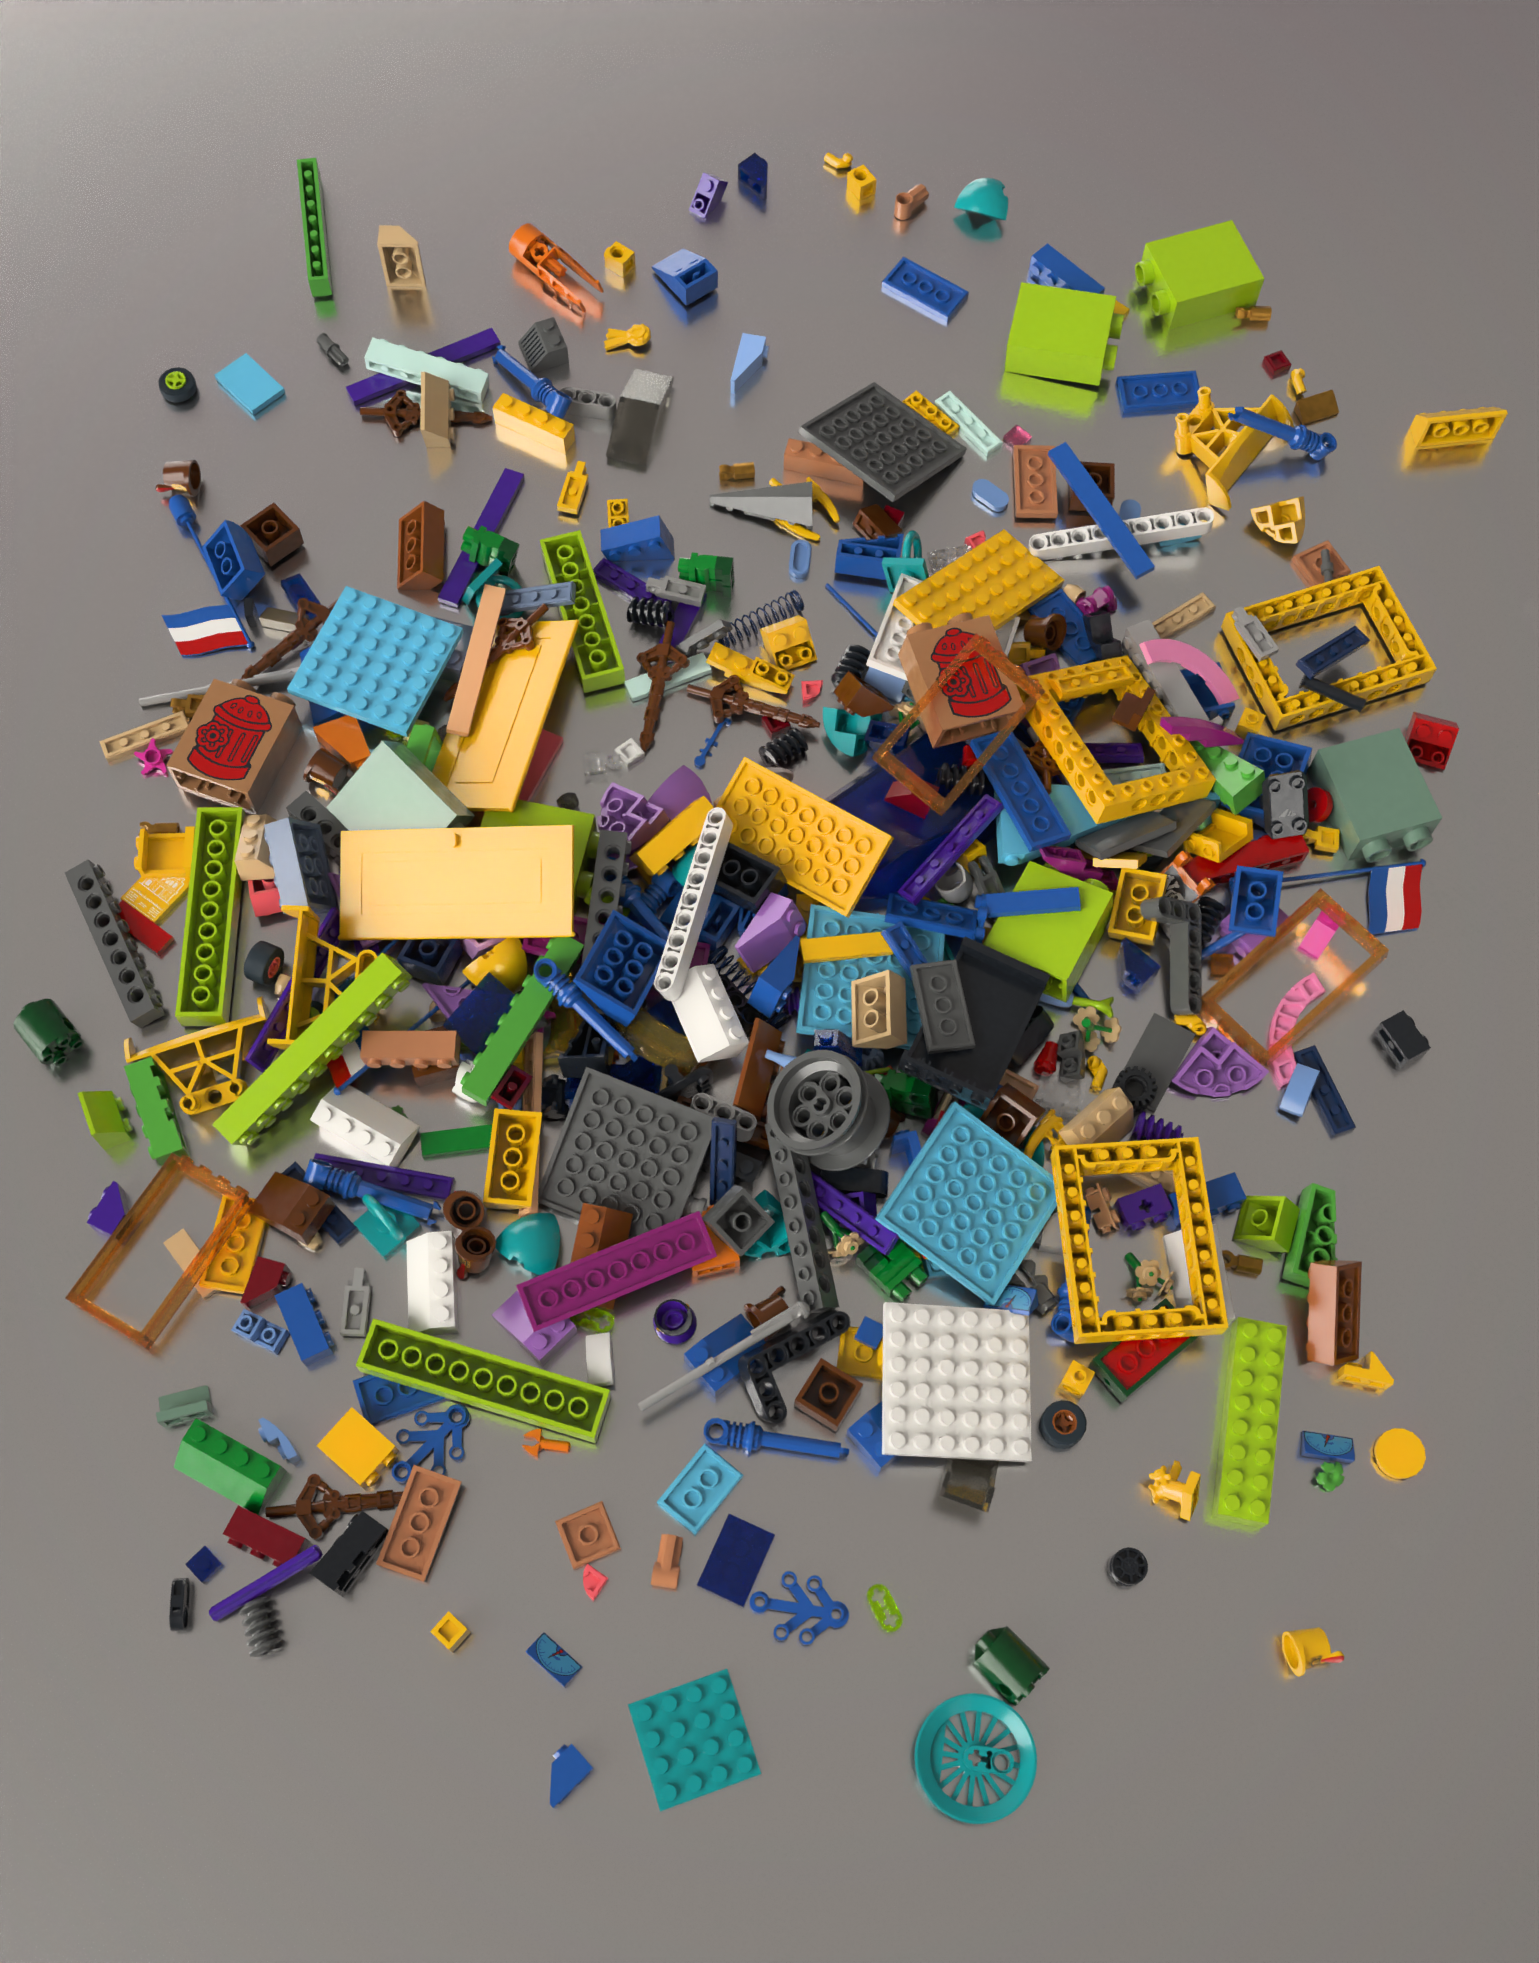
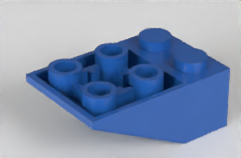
M684 248L652 266L656 274L686 306L718 288L717 269L706 258Z
M683 886L659 919L670 928L684 889ZM712 894L697 942L711 944L710 950L712 951L722 946L739 920L740 906L722 896Z

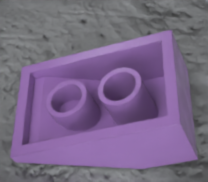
M771 892L735 945V948L749 970L755 973L776 958L796 935L798 937L802 936L808 925L792 899Z
M518 1290L492 1314V1317L542 1367L577 1333L576 1325L569 1318L533 1332Z

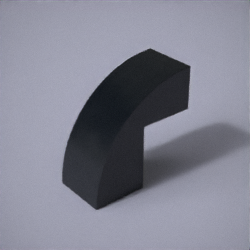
M1101 610L1084 614L1083 621L1087 637L1097 658L1102 661L1123 656L1121 641L1113 638L1110 613Z

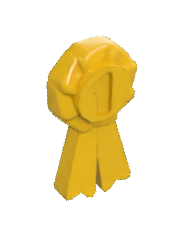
M634 324L627 331L609 328L606 334L607 340L604 341L606 351L627 343L633 346L644 345L651 339V331L644 324Z

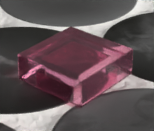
M1015 425L1003 436V441L1013 448L1014 445L1028 444L1032 436L1020 426Z

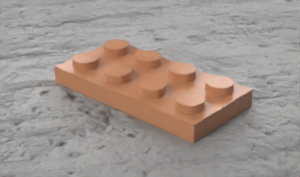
M1014 445L1013 465L1016 518H1057L1056 466L1048 456V451L1055 448V446Z
M413 1465L376 1565L425 1582L462 1481Z

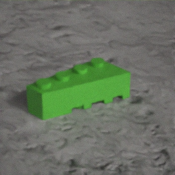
M1197 740L1190 741L1193 748L1216 778L1211 789L1212 793L1215 792L1220 797V801L1231 808V812L1235 816L1262 794V783L1265 780L1264 770L1220 746L1204 747Z
M152 1057L124 1066L130 1083L131 1093L136 1101L137 1113L144 1124L142 1125V1131L145 1138L149 1139L151 1145L148 1146V1151L152 1160L156 1159L162 1166L189 1156L163 1071Z
M1315 1183L1310 1184L1301 1192L1298 1205L1300 1211L1282 1279L1308 1288L1310 1286L1308 1270L1311 1262L1338 1260L1335 1257V1244H1337V1234H1335L1334 1222H1336L1335 1190Z

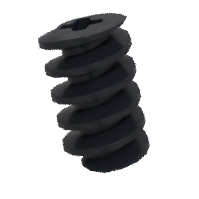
M634 596L627 609V621L629 623L634 622L635 624L641 623L643 625L666 628L667 621L674 622V610L671 608L669 601H665L663 604L661 600H657L655 603L654 599L651 598L647 602L645 597L639 600L638 596Z
M849 645L845 649V653L842 655L835 673L831 676V681L835 687L839 685L848 671L862 678V673L865 672L866 663L870 655L868 649L860 645Z
M791 728L787 733L781 734L780 738L776 737L773 739V742H768L766 747L761 746L759 754L766 767L773 765L780 768L779 760L785 765L787 763L786 756L793 760V752L799 756L801 755L800 747L807 751L808 745L803 734L797 728Z
M944 762L938 770L935 786L940 787L943 784L944 791H947L951 785L954 793H956L958 787H961L962 794L969 788L970 795H973L975 790H978V795L981 796L985 784L984 771L982 768H978L975 771V768L972 766L966 769L964 765L958 768L956 764H952L949 768V764Z
M1207 896L1200 897V900L1197 902L1201 910V946L1204 943L1211 942V935L1215 933L1214 928L1218 927V921L1222 918L1221 914L1225 912V906Z

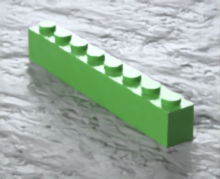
M316 158L298 159L297 168L308 282L312 297L332 295L320 171Z
M551 937L546 946L549 950L545 956L540 955L537 961L543 958L551 959L562 971L561 975L564 973L567 975L565 978L567 979L582 955L584 945L571 937ZM543 966L540 968L539 974L542 977H548L552 974V969L549 966ZM534 973L533 975H527L522 984L524 987L520 995L518 993L515 994L510 1003V1006H512L508 1014L503 1013L497 1024L500 1026L496 1033L492 1032L485 1042L487 1048L483 1053L479 1052L473 1061L475 1067L471 1073L467 1071L460 1082L463 1085L462 1093L487 1107L492 1094L517 1059L555 998L552 995L553 991L549 992V987L545 988L539 983Z

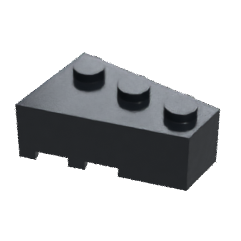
M600 1014L617 1032H619V1022L610 1018L606 1014ZM584 1019L578 1027L579 1032L576 1037L570 1039L568 1042L569 1047L564 1054L561 1053L558 1057L563 1078H582L586 1067L610 1075L615 1049Z
M364 1511L359 1515H354L348 1524V1528L336 1539L328 1552L310 1571V1574L344 1597L384 1542L389 1530Z

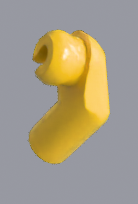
M828 152L824 157V161L836 169L850 167L853 156L849 153H845L843 158H837Z
M1093 1055L1087 1059L1088 1068L1094 1076L1090 1087L1096 1091H1101L1108 1070L1102 1060Z

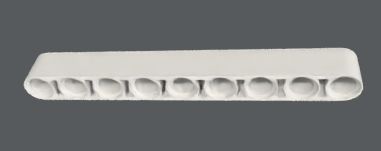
M1202 507L1122 521L1139 545L1205 535L1211 531L1214 513L1211 509ZM1098 525L1036 534L1029 540V552L1042 561L1114 549Z
M719 807L711 809L706 816L654 980L655 988L668 1001L676 1000L682 993L733 829L731 819Z

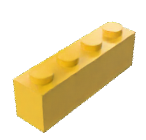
M502 393L493 406L495 423L563 454L567 453L575 441L574 424L505 393Z

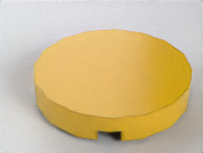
M1393 1428L1384 1432L1376 1440L1374 1446V1455L1378 1467L1387 1476L1394 1479L1413 1477L1424 1466L1426 1459L1425 1448L1421 1440L1413 1432L1406 1429Z

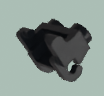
M552 1074L544 1078L542 1082L541 1112L542 1116H546V1118H566L569 1112V1106L565 1104V1096L569 1093L570 1085L566 1080L560 1079L559 1075Z

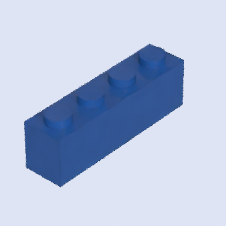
M1048 243L1031 256L1029 270L1048 286L1104 294L1105 287Z

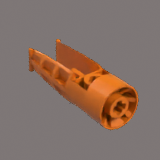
M531 223L522 225L513 234L509 242V252L550 287L579 306L583 313L586 312V309L581 300L547 272L550 270L559 278L566 275L567 269L557 260L560 259L599 292H604L599 280H595L576 260Z

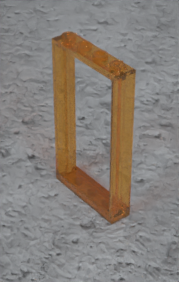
M976 633L872 756V759L942 816L1045 693V690L1037 680L1029 678L1020 666L1011 663L1005 653L993 648L987 638ZM976 650L1030 696L944 798L894 757L889 750L970 654Z
M1320 888L1276 928L1275 937L1267 936L1201 996V1009L1207 1016H1213L1218 1021V1026L1227 1033L1229 1031L1234 1036L1233 1039L1241 1048L1246 1047L1251 1052V1057L1260 1064L1262 1063L1265 1067H1268L1387 958L1389 949ZM1318 907L1371 956L1267 1051L1225 1012L1215 1000Z
M171 1153L65 1297V1299L148 1351L254 1204L248 1197L249 1192L241 1186L237 1185L234 1188L230 1186L231 1182L225 1177L218 1175L216 1178L211 1175L213 1172L203 1165L197 1167L193 1165L195 1162L185 1155L179 1157L174 1153ZM179 1171H182L235 1202L142 1332L86 1298Z

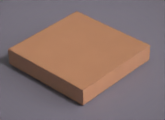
M1328 540L1298 553L1292 558L1293 563L1311 587L1325 583L1320 568L1322 564L1321 550L1323 549L1329 550L1330 561L1334 567L1333 580L1348 576L1351 572Z
M603 1501L555 1521L573 1570L621 1550Z

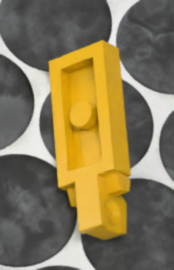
M577 461L575 471L567 473L557 504V511L578 515L589 477L586 474V462Z

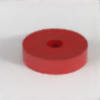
M1312 787L1307 790L1309 822L1321 823L1330 815L1333 799L1327 790Z

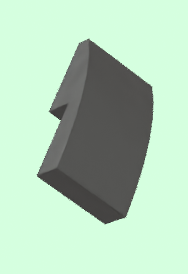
M1078 1030L1060 1034L1057 1052L1062 1058L1060 1079L1064 1083L1084 1079L1085 1047L1082 1032Z

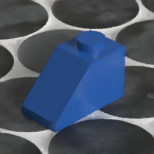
M564 1744L553 1755L556 1760L552 1763L550 1805L555 1809L594 1770L593 1766L573 1744L569 1747Z

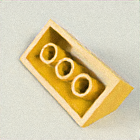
M1480 407L1447 412L1421 413L1415 416L1410 429L1416 447L1490 440L1495 438L1508 412L1497 407Z
M704 795L694 800L634 852L629 859L649 876L661 875L669 868L667 865L672 859L677 861L686 853L683 850L689 844L693 847L698 843L706 816L714 808Z
M494 1109L483 1196L485 1208L512 1210L532 1206L542 1112Z

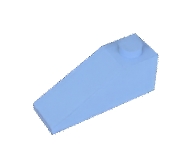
M742 333L730 380L732 394H735L762 366L763 359L768 357L769 346L766 345L765 336Z

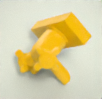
M1174 1460L1169 1474L1166 1473L1167 1468L1164 1465L1154 1473L1149 1474L1150 1479H1154L1155 1482L1154 1485L1150 1484L1148 1488L1152 1490L1154 1503H1158L1161 1499L1166 1501L1171 1499L1179 1502L1181 1505L1180 1518L1190 1521L1199 1500L1201 1474L1191 1471L1186 1483L1177 1481L1182 1467L1179 1461Z

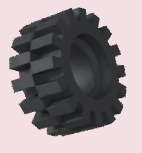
M1134 1066L1133 1069L1127 1067L1125 1071L1122 1070L1113 1084V1088L1120 1087L1136 1112H1139L1141 1108L1145 1110L1152 1103L1158 1086L1155 1085L1156 1079L1151 1078L1152 1073L1149 1071L1146 1074V1069L1142 1067L1141 1070H1138V1066ZM1132 1081L1140 1083L1144 1090L1143 1094L1137 1097L1130 1095L1126 1090V1085Z

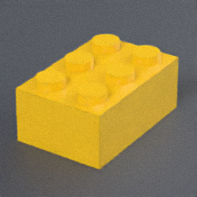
M1121 868L1108 928L1109 938L1154 946L1159 922L1146 920L1141 914L1140 905L1145 899L1165 896L1168 883L1166 874Z

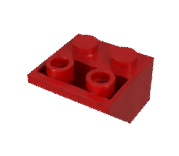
M1413 712L1405 740L1415 761L1445 770L1459 727L1456 722Z

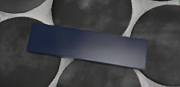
M1353 626L1299 659L1296 666L1311 680L1366 646L1370 639L1356 626Z
M1313 1045L1294 1052L1296 1064L1299 1063L1320 1071L1311 1094L1332 1136L1335 1137L1354 1130L1356 1126L1316 1046Z
M719 1117L712 1119L709 1205H715L735 1185L737 1120Z
M295 1161L281 1174L303 1182L306 1172ZM336 1205L322 1225L323 1229L339 1246L358 1230Z

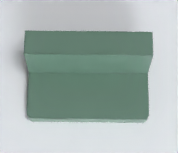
M207 1385L161 1396L158 1399L160 1412H156L157 1422L163 1427L213 1415L210 1390Z

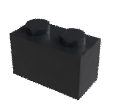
M1404 1010L1382 1021L1375 1029V1032L1401 1068L1423 1057L1431 1048L1427 1038L1418 1031L1414 1020Z

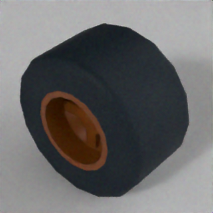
M1060 1400L1053 1402L1045 1409L1040 1418L1039 1428L1042 1437L1048 1444L1055 1448L1065 1449L1073 1447L1081 1440L1086 1431L1087 1420L1084 1412L1078 1405L1071 1401Z

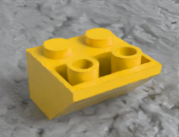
M797 615L760 629L765 650L773 665L787 671L817 660L808 623L805 618Z

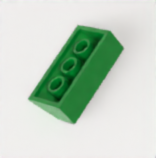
M195 1418L181 1440L174 1464L175 1469L259 1516L287 1472L279 1464Z

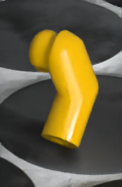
M1302 368L1294 369L1291 372V380L1297 395L1307 392L1303 382L1305 371Z
M1174 1015L1175 1024L1186 1026L1198 1036L1206 1033V1024L1197 1015Z

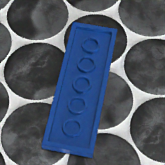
M1011 728L971 740V749L1029 852L1069 840L1072 834Z

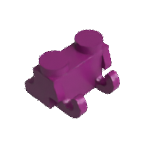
M1109 586L1098 587L1092 595L1080 598L1076 606L1083 614L1097 612L1098 609L1108 604L1109 606L1106 610L1110 612L1117 610V600Z

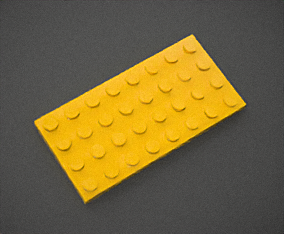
M1003 529L894 600L893 606L915 625L931 623L933 628L947 625L951 618L962 613H971L973 619L989 615L996 631L1060 588L1065 580L1041 559L1033 556L1029 549Z
M746 757L741 761L716 806L722 808L733 823L729 839L730 843L780 867L787 880V884L847 918L850 917L894 839L889 834Z

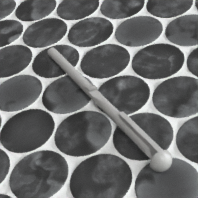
M299 667L253 675V678L242 680L251 686L293 679ZM211 684L199 688L139 698V703L141 707L171 702V698L187 699L188 694L205 695Z
M798 1301L795 1305L751 1330L750 1333L752 1335L716 1357H710L702 1365L637 1403L641 1412L801 1316L805 1319L808 1318L810 1315L809 1305L804 1301Z

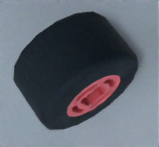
M266 941L257 942L251 948L245 960V977L263 986L270 985L275 981L282 969L284 951L282 948Z

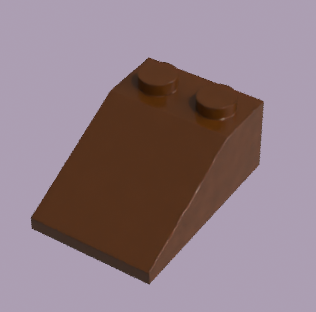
M275 1171L248 1209V1212L308 1246L334 1209L335 1204L329 1195L317 1188Z

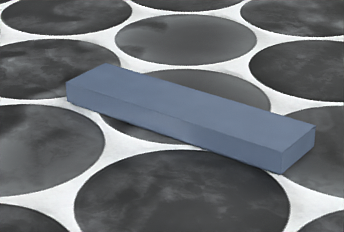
M571 581L507 590L500 614L535 610L543 603L548 608L575 604L576 584Z

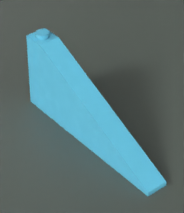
M1051 784L1052 792L1049 796L1072 834L1069 840L1053 844L1052 846H1068L1075 843L1076 839L1133 817L1129 816L1096 824L1071 785ZM995 791V792H994V797H995V799H996L997 801L1001 802L1000 798L998 797V795H997V793H996V791ZM1004 807L996 816L998 863L1015 866L1042 856L1039 849L1029 852Z

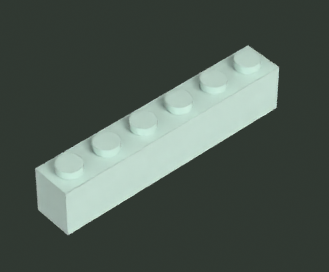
M372 337L364 357L366 369L417 385H421V372H427L448 380L451 389H454L456 397L482 404L489 387V374L481 369H473L462 363L447 361L443 357H434L423 351L409 349L404 345L389 343L385 339Z

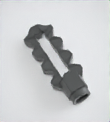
M1023 1259L1020 1265L1035 1283L1030 1288L1037 1289L1038 1307L1036 1310L1045 1315L1058 1303L1054 1299L1055 1296L1048 1289L1047 1276L1035 1275L1036 1263L1031 1259ZM1014 1273L1007 1284L1010 1286L1026 1287L1025 1283L1020 1280L1016 1273Z

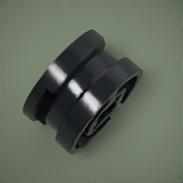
M1127 1547L1119 1550L1112 1556L1109 1562V1573L1112 1579L1124 1587L1138 1584L1145 1578L1148 1572V1563L1145 1556L1135 1548Z

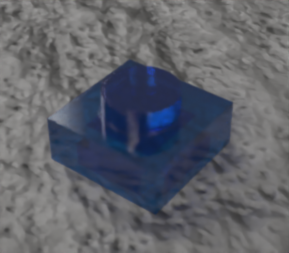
M204 1546L185 1565L201 1583L205 1584L223 1566V1563L207 1546Z

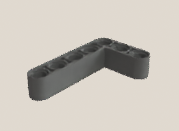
M1166 896L1145 899L1140 905L1142 916L1146 920L1170 925L1171 1011L1174 1015L1198 1014L1202 1007L1200 907L1192 902Z

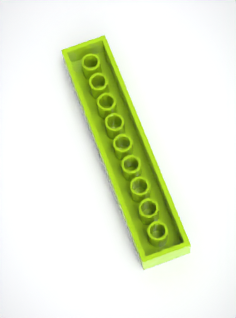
M197 807L175 1017L181 1026H217L229 1022L242 881L240 880L234 860L244 817L246 816L243 807Z
M381 953L212 1125L232 1145L246 1146L247 1144H253L260 1137L258 1133L264 1127H270L277 1119L275 1116L281 1110H287L293 1104L292 1099L298 1093L302 1094L310 1086L309 1082L315 1076L319 1077L327 1069L325 1065L331 1059L336 1060L343 1053L344 1050L342 1048L348 1042H354L360 1036L359 1031L365 1025H371L376 1020V1014L381 1009L384 1010L394 1001L393 997L397 992H403L410 985L409 980L412 976L393 957Z
M374 1318L356 1363V1367L360 1372L592 1443L597 1441L611 1398L609 1389Z

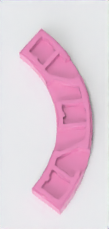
M1154 639L1139 644L1148 665L1158 662H1175L1181 664L1182 667L1195 675L1199 674L1206 681L1205 684L1211 690L1219 705L1240 699L1223 670L1197 648L1171 639Z
M1314 972L1301 979L1286 993L1277 1006L1270 1023L1268 1055L1273 1074L1280 1088L1289 1084L1297 1065L1292 1049V1036L1297 1019L1309 1003L1326 992Z

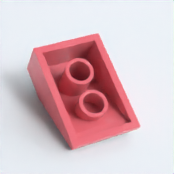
M274 879L248 880L250 899L256 917L283 912L279 905L280 896Z

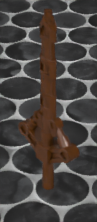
M400 389L384 405V408L360 407V415L384 416L393 435L399 437L410 425H417L419 423L421 408L418 403L412 402L405 390ZM403 404L407 405L406 408L400 409ZM454 410L455 419L451 420V422L462 421L483 424L492 421L493 416L479 411L472 413ZM397 417L405 418V421L399 423Z
M306 598L299 599L297 603L298 619L295 623L297 629L284 637L283 641L275 648H271L262 655L263 658L254 666L250 664L245 668V672L240 680L253 678V675L260 674L269 666L273 667L282 660L281 657L289 651H293L304 640L308 642L315 641L318 635L316 628L321 623L324 625L338 599L328 607L309 601ZM306 611L316 615L310 621L304 618Z
M544 603L527 619L522 617H503L499 619V636L495 638L496 645L491 649L486 668L505 652L510 654L516 649L521 650L525 648L527 651L534 649L535 642L531 626L549 610ZM521 636L522 640L516 642L517 639ZM459 681L447 689L445 696L442 698L445 702L455 698Z
M667 621L663 642L658 643V645L645 652L639 653L636 657L639 664L648 672V677L652 680L648 706L646 707L643 719L645 721L644 729L639 738L641 748L645 753L654 741L655 733L653 731L659 717V707L664 693L665 682L670 681L675 672L690 665L687 656L671 645L675 623L672 621ZM659 660V661L657 662V665H655V666H652V665L650 664V663H652V662H654V661ZM667 661L675 662L672 668L667 666Z
M731 675L724 682L716 687L714 686L712 690L691 684L687 686L688 693L710 699L713 719L716 723H722L725 718L733 714L741 715L744 711L771 717L778 721L795 723L803 728L820 727V722H817L812 716L800 715L790 712V710L774 707L749 699V694L744 692L737 675ZM733 690H735V691L737 692L734 696H733V695H728V694H730ZM727 703L730 705V709L723 710V704Z
M1039 738L1034 747L1023 748V751L1034 770L1038 772V775L1042 776V784L1047 793L1051 794V776L1063 773Z
M311 1474L297 1498L296 1504L266 1507L265 1514L266 1517L296 1514L308 1531L309 1536L313 1540H320L324 1536V1532L330 1527V1524L334 1520L340 1519L341 1513L359 1512L371 1508H394V1505H399L404 1491L393 1492V1490L377 1491L374 1494L357 1493L341 1496L339 1491L331 1489L327 1483L322 1481L319 1475ZM317 1490L325 1493L323 1500L313 1502ZM314 1512H323L326 1520L323 1519L318 1524L314 1517Z

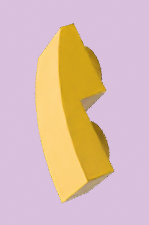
M628 499L607 500L608 528L629 523Z

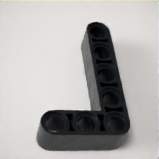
M834 1310L826 1311L740 1357L738 1369L760 1419L778 1424L785 1420L787 1416V1408L772 1371L845 1333L851 1323L847 1313ZM835 1317L838 1318L836 1327L833 1326V1319ZM816 1327L818 1330V1334L814 1338L812 1333L813 1329ZM794 1338L797 1339V1346L795 1349L792 1348V1341ZM773 1349H775L777 1352V1356L774 1360L771 1359V1352ZM755 1360L756 1367L751 1371L750 1363ZM764 1382L765 1391L761 1394L759 1388ZM774 1405L775 1413L770 1417L769 1409Z

